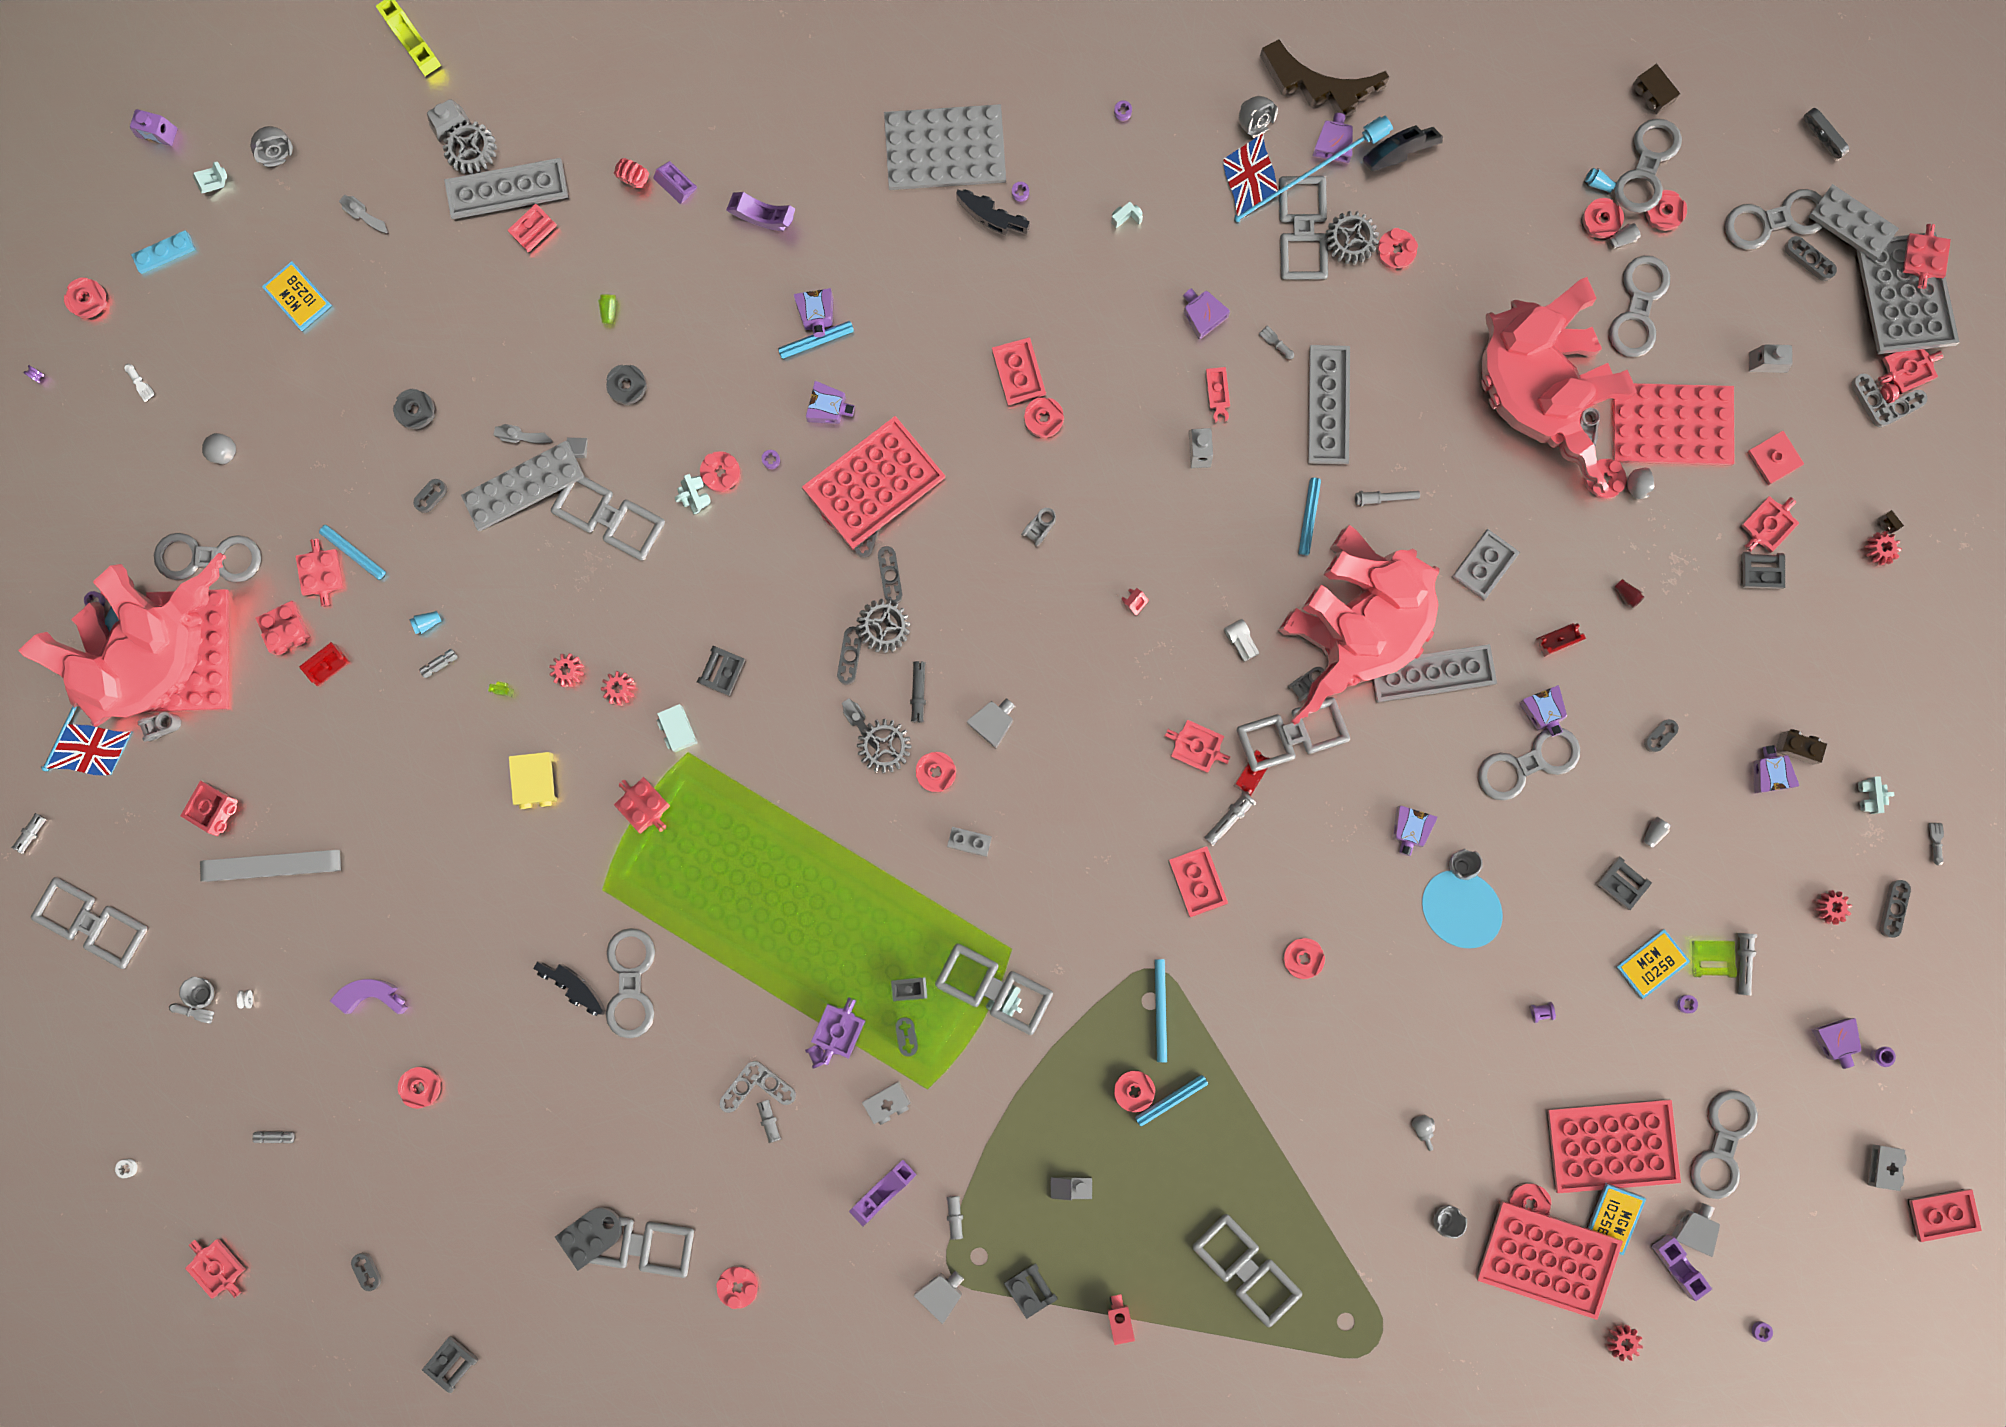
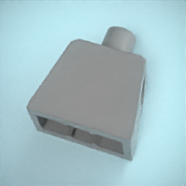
M452 99L442 104H437L435 108L427 112L429 125L439 142L444 140L443 138H448L447 131L453 132L452 126L459 128V122L465 126L467 120L470 121L463 108Z
M1765 344L1749 352V372L1787 373L1792 366V345Z
M1211 428L1189 430L1191 468L1211 467L1213 459Z
M1007 698L999 706L991 701L967 721V724L996 749L1013 722L1008 713L1015 705Z
M1702 1203L1698 1214L1687 1210L1671 1236L1675 1237L1678 1242L1713 1257L1720 1228L1719 1223L1710 1220L1714 1208Z
M957 1271L948 1279L940 1273L917 1290L914 1297L943 1324L962 1296L961 1291L957 1287L964 1278Z

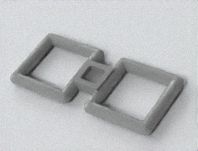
M1300 176L1280 177L1279 190ZM1307 176L1296 184H1318L1319 214H1288L1287 190L1279 194L1280 221L1293 222L1294 233H1283L1280 236L1281 278L1284 280L1327 279L1328 244L1325 242L1327 235L1325 233H1314V222H1325L1327 220L1326 178L1324 176ZM1288 241H1320V271L1289 272Z
M584 477L577 482L603 495L589 522L586 523L560 509L574 483L561 490L551 508L552 514L588 533L594 530L597 522L608 527L603 535V540L641 561L646 558L665 524L663 518L629 500H623L619 509L608 505L613 496L612 491ZM627 509L655 523L640 551L612 537Z
M1335 698L1325 699L1320 709L1330 707L1341 736L1312 745L1302 719H1300L1298 724L1284 725L1281 716L1276 714L1238 726L1237 733L1251 770L1256 772L1295 759L1296 755L1292 745L1303 742L1308 754L1349 742L1350 736ZM1301 707L1292 710L1291 713L1293 717L1301 709ZM1275 723L1286 753L1257 762L1246 732Z
M54 877L33 911L31 919L67 940H72L78 930L88 935L83 944L84 949L120 969H125L144 937L147 927L111 906H106L100 916L90 912L95 902L94 897L60 878ZM57 887L84 901L69 930L41 916ZM109 916L137 930L121 959L94 945Z
M955 944L935 986L974 1007H978L983 996L995 1001L990 1010L991 1016L1028 1035L1034 1034L1053 996L1052 990L1014 971L1009 972L1005 982L994 978L998 969L996 962L961 944ZM959 954L988 967L974 997L945 983ZM1014 981L1043 995L1029 1025L1000 1011Z
M1223 1214L1192 1246L1193 1250L1224 1282H1227L1235 1273L1243 1280L1244 1283L1236 1290V1295L1266 1327L1273 1326L1302 1297V1291L1271 1259L1266 1260L1260 1267L1250 1259L1258 1252L1259 1247L1228 1214ZM1225 1224L1249 1248L1226 1271L1203 1248ZM1268 1270L1292 1293L1269 1317L1246 1294Z
M606 1217L604 1223L614 1224V1220L611 1217ZM619 1217L622 1226H625L620 1258L614 1259L598 1256L590 1262L591 1264L625 1268L628 1255L640 1256L639 1270L642 1272L685 1278L688 1274L694 1230L688 1227L647 1222L644 1235L632 1233L633 1220ZM653 1231L685 1236L680 1269L648 1264Z

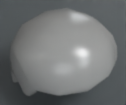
M214 433L205 438L202 444V453L210 462L227 464L236 453V445L230 437Z
M1649 468L1635 469L1630 473L1627 480V488L1634 498L1649 497L1647 493L1653 491L1654 479Z
M1466 849L1454 853L1449 861L1451 872L1455 877L1462 880L1476 877L1483 867L1482 858L1479 853Z
M191 977L181 985L179 996L187 1006L200 1009L211 1003L214 998V987L206 979Z
M1445 1205L1439 1208L1434 1215V1227L1440 1235L1456 1239L1461 1237L1466 1231L1467 1218L1461 1214L1460 1209Z

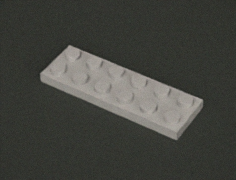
M561 158L444 179L452 219L569 198Z
M1310 345L1308 463L1349 464L1350 346Z
M564 441L467 491L461 497L477 530L482 531L577 482L585 476L569 443Z
M1488 644L1422 654L1418 659L1414 658L1397 672L1374 678L1373 683L1378 703L1496 685L1497 680L1491 646Z

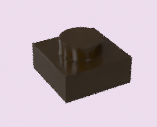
M1892 510L1878 518L1882 528L1890 534L1904 526Z

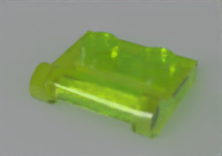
M1692 941L1693 976L1700 978L1702 975L1736 978L1735 941ZM1701 961H1727V968L1701 967Z

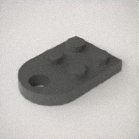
M604 1207L595 1208L557 1234L555 1239L577 1271H579L619 1240L622 1224L618 1215L611 1209ZM606 1217H611L614 1220V1226L610 1229L604 1225Z

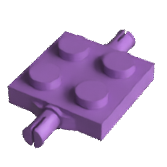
M848 997L844 1008L827 1004L811 1041L825 1050L820 1061L821 1063L825 1062L826 1065H829L833 1054L850 1058L866 1021L851 1012L856 1002L855 999L852 1000V998Z

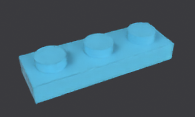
M185 230L131 254L138 272L143 274L196 249L189 233Z

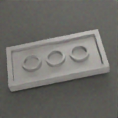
M1833 184L1809 215L1811 219L1874 261L1878 259L1899 229Z

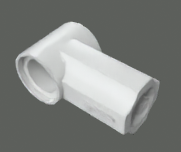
M1243 619L1224 628L1229 641L1232 644L1234 643L1244 662L1259 654L1250 637L1249 628Z

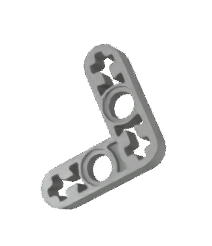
M1863 373L1852 381L1854 392L1871 421L1877 427H1885L1919 409L1927 402L1926 393L1917 389L1887 405L1870 375ZM1865 381L1866 384L1864 386H1860L1859 382ZM1871 389L1870 392L1864 395L1865 391ZM1870 395L1877 399L1875 406L1868 403ZM1915 397H1920L1919 401L1911 405L1909 404V401ZM1897 403L1902 404L1904 406V412L1902 414L1896 412L1895 405ZM1879 406L1881 407L1880 410L1874 412L1876 408H1878ZM1885 415L1886 418L1880 421L1879 417Z
M752 1061L746 1065L725 1092L719 1105L726 1113L735 1111L756 1084L783 1105L793 1103L796 1099V1092L762 1063ZM757 1065L759 1067L758 1072L760 1073L759 1075L754 1074L750 1078L754 1080L751 1084L743 1075L745 1073L748 1076L751 1073L750 1066L755 1067ZM768 1077H773L776 1080V1086L773 1089L765 1086V1080ZM739 1081L747 1083L748 1088L744 1093H740L736 1089ZM780 1083L784 1085L781 1090L784 1092L789 1090L791 1092V1100L787 1099L784 1101L782 1099L783 1094L780 1092L777 1095L774 1094V1091L779 1088ZM733 1090L741 1099L739 1100L736 1097L732 1102L734 1107L726 1108L724 1100L731 1099L734 1094H731L730 1091Z

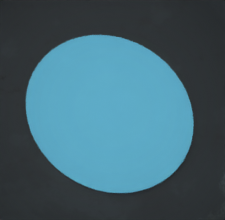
M1451 870L1445 871L1432 878L1424 890L1422 906L1425 918L1431 929L1447 943L1461 948H1478L1491 942L1498 934L1503 919L1501 903L1492 887L1479 876L1469 880H1462L1455 877Z

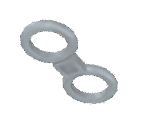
M1656 118L1648 120L1639 126L1634 137L1636 150L1641 155L1637 168L1621 175L1615 185L1616 199L1623 208L1631 212H1645L1654 208L1661 200L1663 188L1661 181L1656 176L1657 169L1661 161L1669 160L1677 154L1682 143L1680 130L1674 123ZM1663 128L1672 135L1673 145L1665 152H1652L1645 147L1642 140L1643 135L1649 129ZM1634 178L1645 179L1653 186L1654 195L1645 203H1633L1624 195L1623 187L1625 183Z
M1799 189L1787 196L1782 207L1767 211L1753 204H1742L1728 214L1725 222L1726 234L1734 245L1746 250L1756 249L1764 245L1770 238L1771 231L1785 227L1802 235L1813 234L1823 226L1817 222L1811 226L1798 224L1793 220L1790 208L1793 201L1798 198L1811 199L1817 205L1822 196L1809 189ZM1752 213L1759 217L1763 224L1762 235L1754 241L1740 238L1734 230L1735 218L1738 215Z
M1643 255L1637 257L1627 265L1624 271L1623 282L1626 290L1632 297L1628 312L1621 313L1613 320L1610 326L1609 338L1612 346L1625 356L1638 357L1644 355L1652 349L1656 341V328L1653 321L1649 318V313L1653 300L1659 299L1667 292L1670 285V273L1663 261L1654 256ZM1642 264L1656 267L1662 277L1659 289L1651 293L1638 290L1632 280L1634 269ZM1637 320L1646 327L1648 333L1647 340L1642 347L1629 348L1620 341L1618 329L1622 322Z
M174 533L162 538L157 544L154 552V563L158 571L166 578L174 580L185 579L194 574L198 567L206 568L218 553L224 554L227 548L234 544H243L249 548L252 554V561L248 569L242 573L233 574L229 573L224 565L222 568H219V574L225 580L242 582L253 577L258 571L261 563V554L255 542L248 537L240 535L226 538L217 547H202L191 536L183 533ZM182 541L187 543L192 550L191 563L181 571L169 570L163 561L165 549L173 542Z
M1562 728L1563 733L1557 736H1561L1569 742L1572 750L1571 757L1563 766H1552L1544 760L1541 753L1544 740L1551 736L1549 730L1545 729L1538 734L1533 742L1532 751L1521 757L1516 758L1511 754L1500 752L1486 758L1479 768L1478 779L1480 787L1493 799H1512L1521 793L1525 786L1526 776L1542 769L1549 774L1559 775L1573 769L1580 757L1579 742L1573 733ZM1506 761L1516 769L1517 783L1510 791H1496L1488 783L1487 772L1493 763Z
M629 928L616 933L608 943L607 959L612 969L619 973V993L613 996L607 1005L606 1020L612 1032L620 1037L630 1039L639 1037L647 1032L653 1022V1004L646 995L641 993V974L647 971L653 963L655 949L652 940L646 933L638 929ZM630 936L640 939L646 947L645 960L641 965L632 969L620 965L615 955L618 943L625 937ZM626 998L637 999L645 1008V1019L641 1026L634 1030L623 1029L615 1021V1008L620 1001Z
M1732 1090L1723 1092L1714 1098L1709 1107V1120L1717 1133L1712 1149L1700 1154L1695 1159L1691 1168L1693 1185L1699 1193L1708 1198L1721 1199L1728 1197L1739 1184L1740 1170L1733 1157L1739 1139L1745 1138L1753 1132L1758 1118L1754 1102L1742 1092ZM1730 1099H1737L1743 1102L1748 1111L1746 1125L1737 1131L1725 1129L1720 1124L1718 1118L1720 1106ZM1713 1158L1725 1161L1731 1172L1728 1184L1723 1189L1716 1191L1708 1189L1702 1183L1700 1177L1703 1164Z

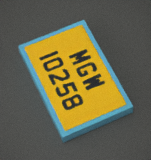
M292 261L262 286L301 331L332 306Z
M1662 929L1619 963L1616 968L1638 996L1644 999L1686 966L1690 960L1666 930Z
M1605 1183L1588 1229L1621 1239L1623 1243L1619 1254L1624 1255L1646 1198Z

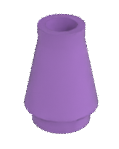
M1886 1046L1873 1050L1870 1054L1871 1059L1882 1067H1890L1896 1059L1895 1052Z

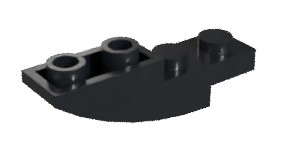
M1415 125L1385 139L1363 157V162L1371 171L1407 161L1408 153H1414L1418 150L1443 143V136L1434 127L1421 130Z
M957 189V201L969 215L984 226L1003 235L1007 234L1008 228L1024 234L1028 233L1030 221L1026 217L1010 215L1003 209L995 210V201H992L990 197L984 195L980 197L974 195L969 190L963 189L961 191Z
M537 961L533 968L538 971L537 975L546 980L548 978L555 980V985L564 990L566 987L569 988L565 996L569 998L568 1001L578 1007L580 1004L587 1007L586 1011L594 1016L605 1014L606 1010L596 992L575 971L564 964H559L554 969L541 961Z

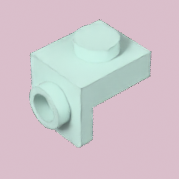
M213 162L212 168L194 172L193 178L202 194L223 188L227 174L218 162Z
M1129 202L1123 208L1120 206L1112 213L1111 223L1117 228L1129 217H1132L1140 224L1143 213L1137 205Z

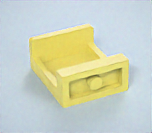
M552 753L509 756L513 805L519 806V809L532 808V804L547 807L552 806V802H557V797L554 795L552 772L554 758Z

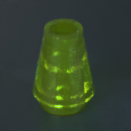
M602 294L598 300L602 323L613 324L618 300H616V295Z

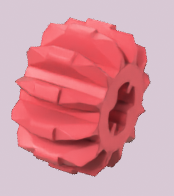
M626 158L619 160L614 171L616 178L636 188H642L649 175L647 169L642 165Z
M1887 531L1881 534L1877 532L1873 534V537L1868 538L1869 544L1865 546V549L1870 551L1866 556L1873 557L1871 563L1878 561L1880 566L1885 563L1889 565L1893 563V559L1899 558L1897 552H1900L1902 548L1897 547L1900 540H1894L1895 534L1888 535Z
M570 653L567 655V658L564 654H560L561 660L559 661L557 658H554L553 661L557 664L549 666V668L555 670L550 673V676L555 677L553 682L556 684L560 682L561 687H565L567 683L570 687H573V680L579 683L580 680L577 676L584 675L583 672L578 671L584 668V665L578 664L580 659L578 657L573 659V655ZM566 666H568V668H570L571 671H570V673H568V672L564 673V672H563V669H564V668L567 669Z
M616 671L615 677L610 673L608 674L609 681L603 679L602 682L607 686L601 687V691L606 692L603 698H610V704L616 701L617 705L621 706L622 699L625 703H629L627 696L634 697L630 690H635L636 686L630 685L634 680L633 678L627 679V673L624 672L620 675V672ZM617 684L623 687L622 690L619 689V693L614 690Z
M1829 890L1828 894L1822 893V899L1816 900L1820 907H1816L1815 910L1821 911L1818 918H1825L1826 924L1832 922L1833 925H1838L1839 921H1847L1845 916L1851 915L1847 908L1852 907L1851 904H1846L1849 897H1842L1843 893L1841 891L1835 893L1834 890Z
M1618 1325L1616 1328L1617 1332L1610 1330L1613 1337L1606 1338L1611 1343L1607 1346V1349L1613 1351V1357L1619 1356L1621 1361H1624L1626 1357L1629 1361H1633L1632 1354L1638 1357L1640 1354L1636 1351L1637 1348L1643 1349V1345L1638 1343L1642 1340V1337L1636 1336L1638 1331L1636 1329L1631 1330L1629 1325H1625L1624 1328ZM1627 1340V1341H1628L1627 1346H1626L1625 1344H1624V1346H1622V1345H1621L1622 1341Z

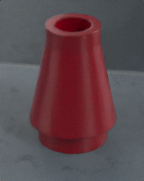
M1624 579L1619 581L1614 587L1627 606L1635 608L1645 598L1642 595V591L1630 585Z

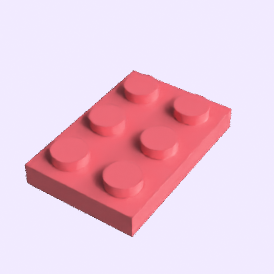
M1030 337L992 347L1007 405L1046 395Z
M1207 846L1169 860L1189 917L1228 904Z
M1972 1189L1909 1200L1919 1242L1982 1231Z

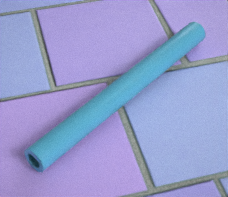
M1155 959L1157 1062H1167L1165 959Z

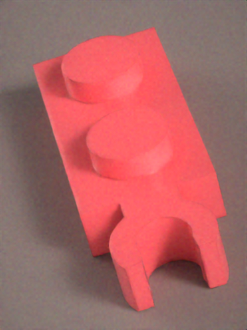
M1226 367L1206 369L1209 408L1216 410L1213 420L1216 423L1218 421L1217 416L1222 414L1226 422L1228 421L1229 414L1225 408L1230 407Z

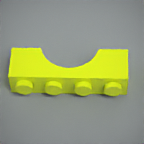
M383 0L376 5L384 20L424 76H427L441 66L396 0Z

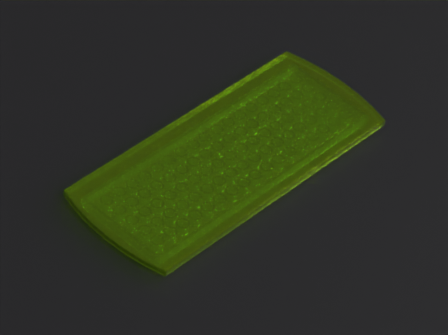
M687 752L654 787L670 805L660 817L666 828L664 829L661 826L663 831L660 832L653 824L640 834L629 824L611 861L602 890L818 1023L828 1003L838 1008H844L848 997L852 998V1000L855 999L856 1002L851 1012L866 1020L855 1045L928 1090L966 1048L982 1024L988 1012L986 1005L991 1000L983 996L979 1006L974 1007L935 986L954 945L961 944L996 962L998 969L994 978L1002 981L1005 975L1012 948ZM959 954L945 983L974 997L988 967ZM925 977L927 998L893 1001L891 981ZM903 1017L910 1018L915 1026L918 1050L912 1056H904L899 1050L896 1023ZM902 1021V1025L899 1028L904 1030L905 1036H908V1028H911V1025L907 1024L906 1021ZM905 1038L906 1045L903 1046V1050L911 1053L914 1044H910L909 1038Z

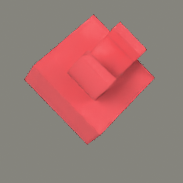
M1138 588L1135 590L1129 589L1128 591L1131 595L1128 599L1125 597L1121 599L1130 612L1137 616L1149 600Z

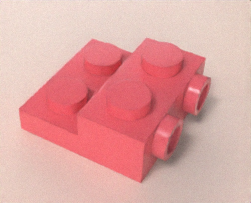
M294 601L285 603L256 617L262 632L261 636L269 653L283 654L287 652V648L293 645L300 646L306 642V639L310 638Z
M200 781L180 816L205 832L218 836L219 833L225 831L227 827L226 821L230 815L235 813L238 800L217 790L206 782Z

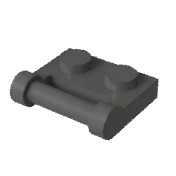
M1742 553L1743 588H1785L1784 553H1777L1776 555ZM1751 562L1776 563L1777 568L1751 567Z
M712 646L710 650L712 653L702 676L698 677L697 683L730 696L745 663V659ZM720 655L724 658L714 681L711 682L708 679Z
M1619 856L1597 885L1626 909L1631 910L1652 882L1640 876L1624 863L1625 860ZM1617 870H1622L1640 885L1639 888L1636 889L1616 873Z
M1036 1263L1004 1282L1026 1319L1058 1299L1055 1293L1052 1294L1038 1272L1039 1268ZM1030 1274L1045 1297L1042 1301L1039 1300L1026 1279Z
M450 1336L424 1366L422 1371L445 1391L452 1393L457 1382L471 1365L477 1363L478 1358ZM460 1356L464 1358L465 1361L449 1380H446L444 1378L445 1374Z

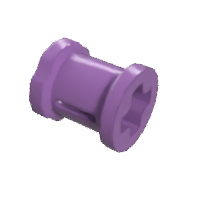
M1548 1002L1547 1005L1530 1006L1534 1023L1544 1019H1556L1555 1008L1552 1002Z
M815 1045L805 1050L806 1053H809L812 1060L813 1069L825 1064V1062H820L824 1055L821 1046Z

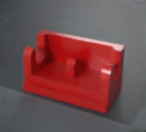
M1572 623L1536 638L1543 656L1545 657L1585 640L1584 633L1580 634L1578 630L1580 625Z
M330 642L300 665L299 668L312 683L314 682L316 686H319L350 661L336 644Z
M1254 751L1257 762L1270 759L1263 756L1260 751ZM1247 762L1233 786L1251 796L1268 768L1254 772L1251 770L1249 762Z

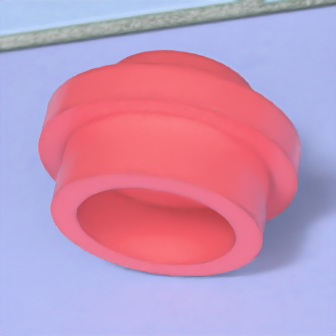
M1887 383L1882 386L1880 393L1886 403H1892L1898 399L1899 390L1895 384Z

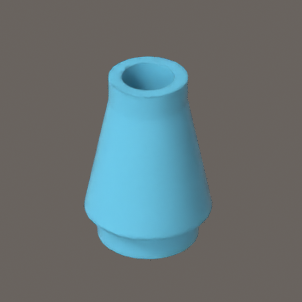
M1593 167L1585 178L1588 186L1607 191L1608 193H1611L1616 185V182L1612 181L1599 168L1595 169Z
M437 611L414 615V618L409 619L415 634L420 632L422 634L437 623L442 622Z

